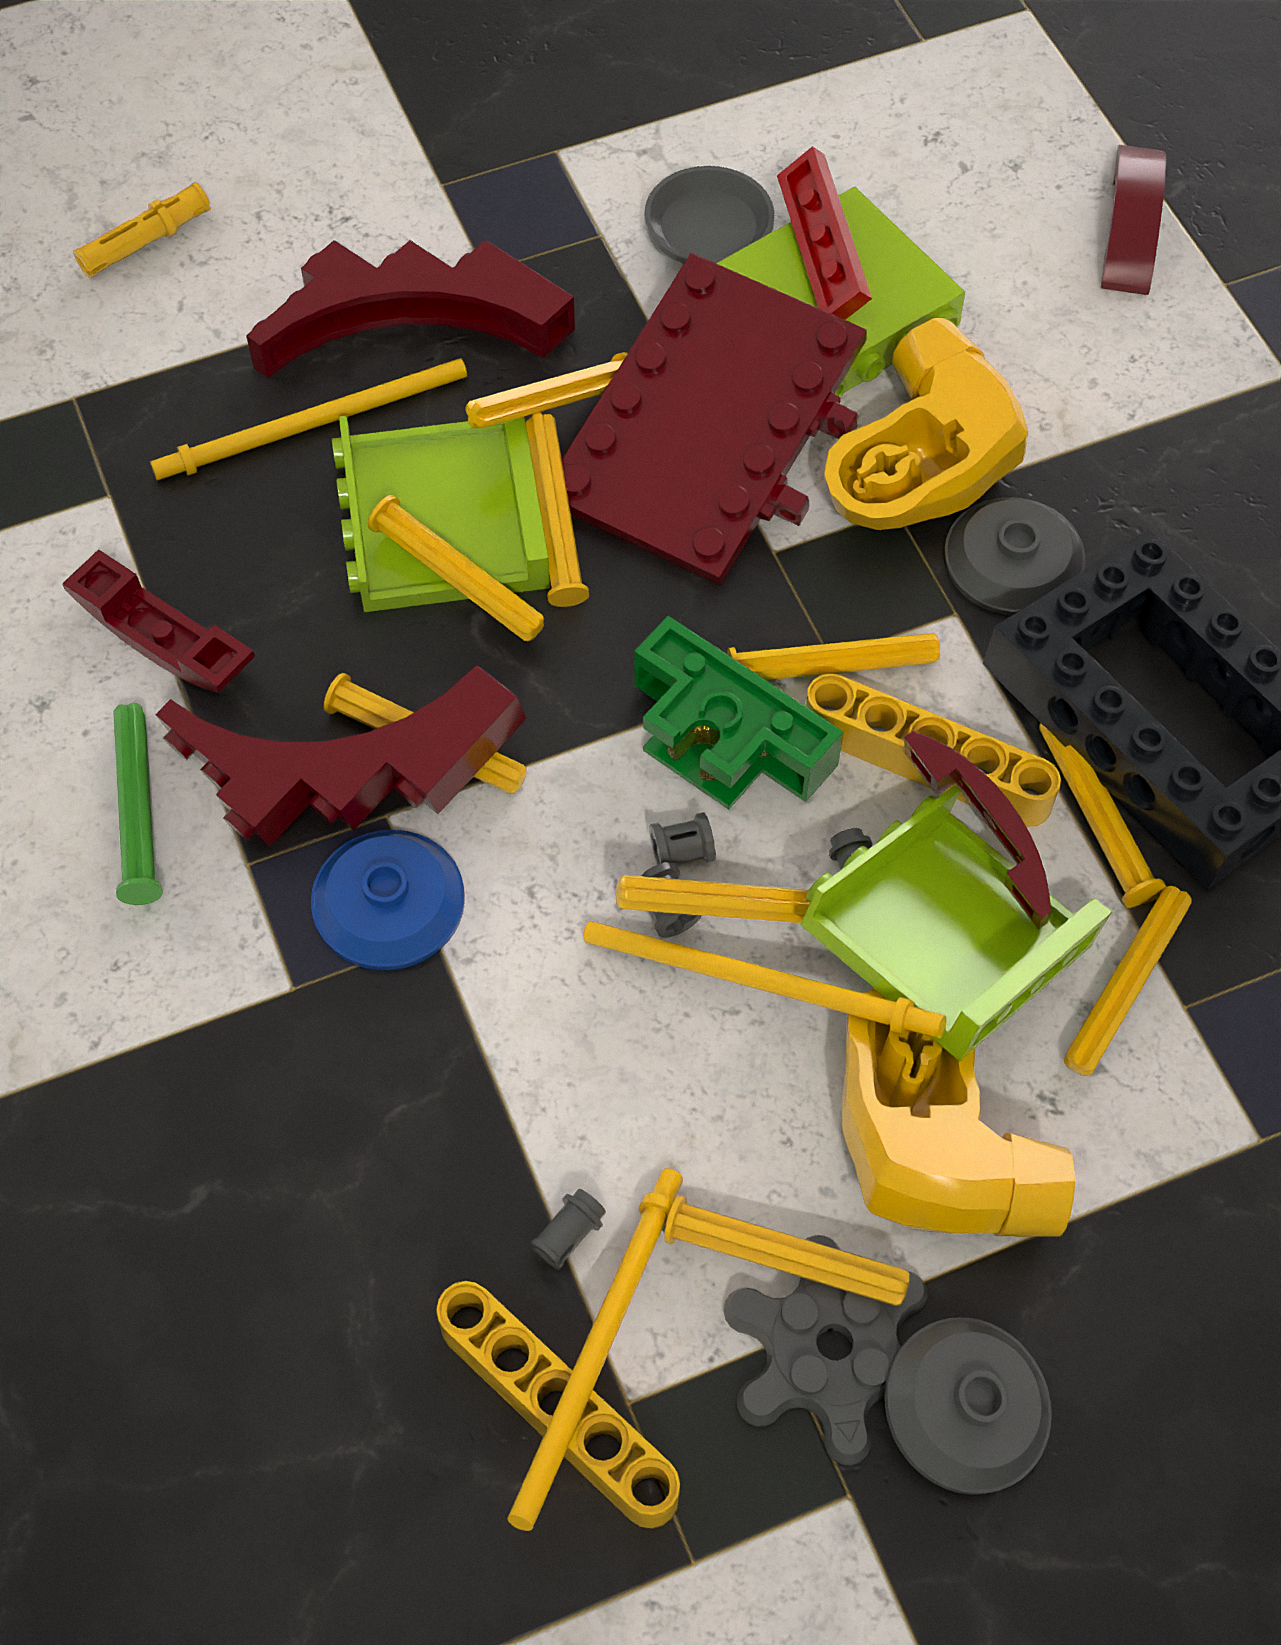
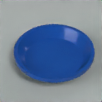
M403 830L370 832L360 835L340 846L327 858L320 868L311 893L313 920L325 944L342 959L354 965L374 970L406 968L418 964L437 953L457 930L465 904L462 876L452 857L440 845L429 838Z

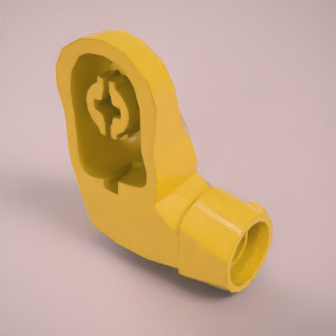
M933 318L912 329L899 342L893 353L892 364L911 401L901 405L884 418L842 435L828 451L824 477L836 511L850 523L875 530L901 528L921 521L953 514L968 508L995 482L1020 465L1024 460L1029 431L1022 406L1006 379L985 359L983 351L958 327L945 318Z
M876 989L864 992V994L886 999ZM848 1014L842 1098V1130L855 1165L864 1204L867 1209L874 1215L919 1231L944 1234L993 1233L995 1236H1015L1020 1238L1062 1236L1067 1228L1074 1201L1075 1171L1073 1155L1068 1148L1013 1133H1006L1003 1137H1000L980 1121V1091L974 1073L975 1049L963 1060L958 1061L928 1035L909 1030L905 1035L893 1033L890 1030V1025Z

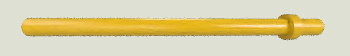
M459 358L189 448L187 444L178 446V452L152 460L150 464L157 481L185 471L187 476L197 473V467L337 421L340 416L349 417L466 378V367L463 360Z
M589 921L584 929L583 940L585 943L890 1025V1030L893 1033L905 1035L909 1030L940 1039L946 1027V1015L917 1008L914 1001L900 997L894 1002L594 921Z
M666 1168L661 1171L652 1193L645 1194L639 1205V1212L642 1216L509 1513V1523L520 1530L531 1531L663 1226L667 1223L669 1212L683 1183L682 1175L673 1169Z

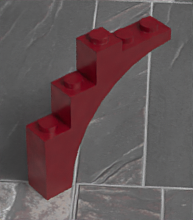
M333 240L322 251L312 255L306 264L301 267L304 287L292 293L287 301L269 317L259 321L252 331L246 335L253 368L267 378L296 357L331 340L364 330L403 324L447 325L478 330L514 342L532 353L545 358L575 330L574 296L487 240L482 242L471 253L463 255L454 268L411 240L395 253L389 254L377 268Z
M478 665L445 694L408 717L367 733L328 741L278 742L239 735L203 721L171 699L155 714L169 731L163 737V740L185 760H188L194 754L205 763L200 771L220 789L216 796L229 811L223 817L225 822L245 840L248 841L255 834L269 847L309 805L330 824H333L339 818L354 831L393 788L415 808H418L423 802L435 813L439 814L527 719L518 697Z

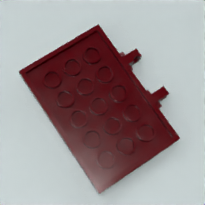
M691 252L562 459L571 515L721 586L760 519L770 521L773 515H776L797 526H800L809 511V498L807 495L788 486L786 475L810 436L815 437L818 431H821L836 439H840L842 435L857 429V412L840 404L841 398L835 393L867 340V329Z

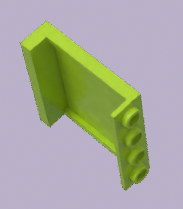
M856 186L838 196L872 300L846 319V321L867 329V340L835 393L840 398L845 392L860 383L874 380L884 369L891 366L893 353L899 342L915 327L933 318H945L958 327L961 322L966 293ZM791 222L717 263L818 308Z
M347 416L339 417L341 437L332 438L336 469L345 468L346 478L337 479L340 508H350L351 519L341 520L345 550H355L356 561L346 562L350 592H361L364 612L469 599L382 531L374 533L368 528V520L373 509L382 499L389 495L397 497L400 500V507L513 593L550 588L548 553L524 417L486 428H472L468 421L352 436H350Z
M954 785L937 799L933 796L925 798L915 809L911 818L903 824L899 820L890 824L882 833L877 843L870 849H867L865 846L859 847L847 859L843 868L835 875L826 872L820 876L806 895V899L810 904L800 925L887 1000L896 1002L900 997L914 1001L917 1008L946 1015V1027L940 1039L932 1038L958 1061H961L1093 945L1112 911L1094 897L1074 914L1050 894L1051 914L1048 924L1038 930L1004 885L1006 872L1015 867V865L950 813L961 791Z

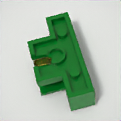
M667 616L634 651V686L657 701L643 716V729L653 735L643 746V751L728 810L761 773L804 802H807L838 766L844 733L842 730L670 616Z

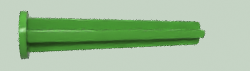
M138 703L120 704L113 711L122 882L116 888V896L118 900L125 904L145 905L157 901L163 894L162 885L155 880L146 721L143 708Z

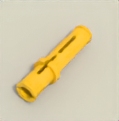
M194 182L170 198L163 201L154 200L148 204V209L140 215L113 228L92 242L73 250L75 260L83 273L88 278H92L103 271V269L142 249L154 240L163 236L170 238L175 235L178 227L210 211V201L201 186Z

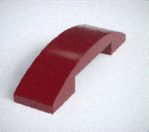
M1118 145L1113 180L1115 188L1109 239L1104 256L1101 289L1149 295L1163 208L1166 174L1165 151Z
M97 550L62 583L64 590L117 637L163 669L198 687L220 692L255 657L254 651L216 625H213L208 630L141 587L136 573L101 550Z
M915 731L904 737V752L935 794L938 796L955 783L1017 863L1015 867L1006 872L1004 885L1038 930L1048 924L1051 914L1050 893L1041 857L1025 823L1008 798L982 770L949 746Z

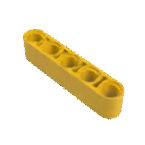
M823 674L809 684L805 706L844 732L841 746L842 752L931 788L904 752V737L915 731L949 746L978 768L989 772L986 775L1008 798L1026 827L1038 826L1044 823L1051 815L1060 788L1061 777L1054 764L1048 760L841 675ZM830 706L836 708L837 710L828 711L824 710L821 707ZM878 726L885 728L888 731L879 732L873 730L870 727ZM1022 789L1035 790L1040 795H1030ZM960 791L957 800L972 805L963 792Z
M468 1281L454 1283L444 1290L438 1300L436 1309L444 1340L459 1357L544 1437L553 1415H548L542 1411L540 1402L550 1392H564L572 1370L485 1288L477 1283ZM474 1307L482 1311L483 1318L473 1328L460 1329L451 1324V1318L461 1308ZM507 1349H520L529 1357L524 1367L514 1372L502 1371L495 1365V1360L499 1354ZM592 1390L564 1457L632 1522L646 1528L663 1526L672 1519L678 1507L680 1481L677 1471L659 1451ZM600 1434L611 1435L621 1444V1449L612 1459L605 1461L596 1460L589 1456L585 1450L589 1440ZM642 1479H658L664 1483L669 1494L659 1505L646 1506L638 1502L633 1496L632 1490L635 1485Z

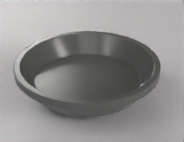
M697 166L671 174L659 182L652 190L644 211L645 227L651 241L664 254L681 263L686 261L691 252L714 263H718L770 234L773 231L775 217L770 196L756 180L737 170L720 166Z
M1015 497L990 499L967 509L952 524L944 548V561L947 573L960 593L977 606L1006 616L1014 615L1084 571L1086 563L1083 542L1074 526L1063 515L1042 503Z
M957 1317L939 1320L913 1334L898 1350L890 1365L884 1393L885 1411L890 1431L906 1460L921 1475L934 1484L962 1494H989L1005 1489L1020 1481L1035 1467L1041 1458L1051 1429L1052 1411L1049 1391L1044 1376L1034 1358L1008 1332L991 1323L973 1318Z

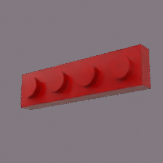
M812 146L780 172L777 178L818 308L846 320L872 300V296L825 154Z

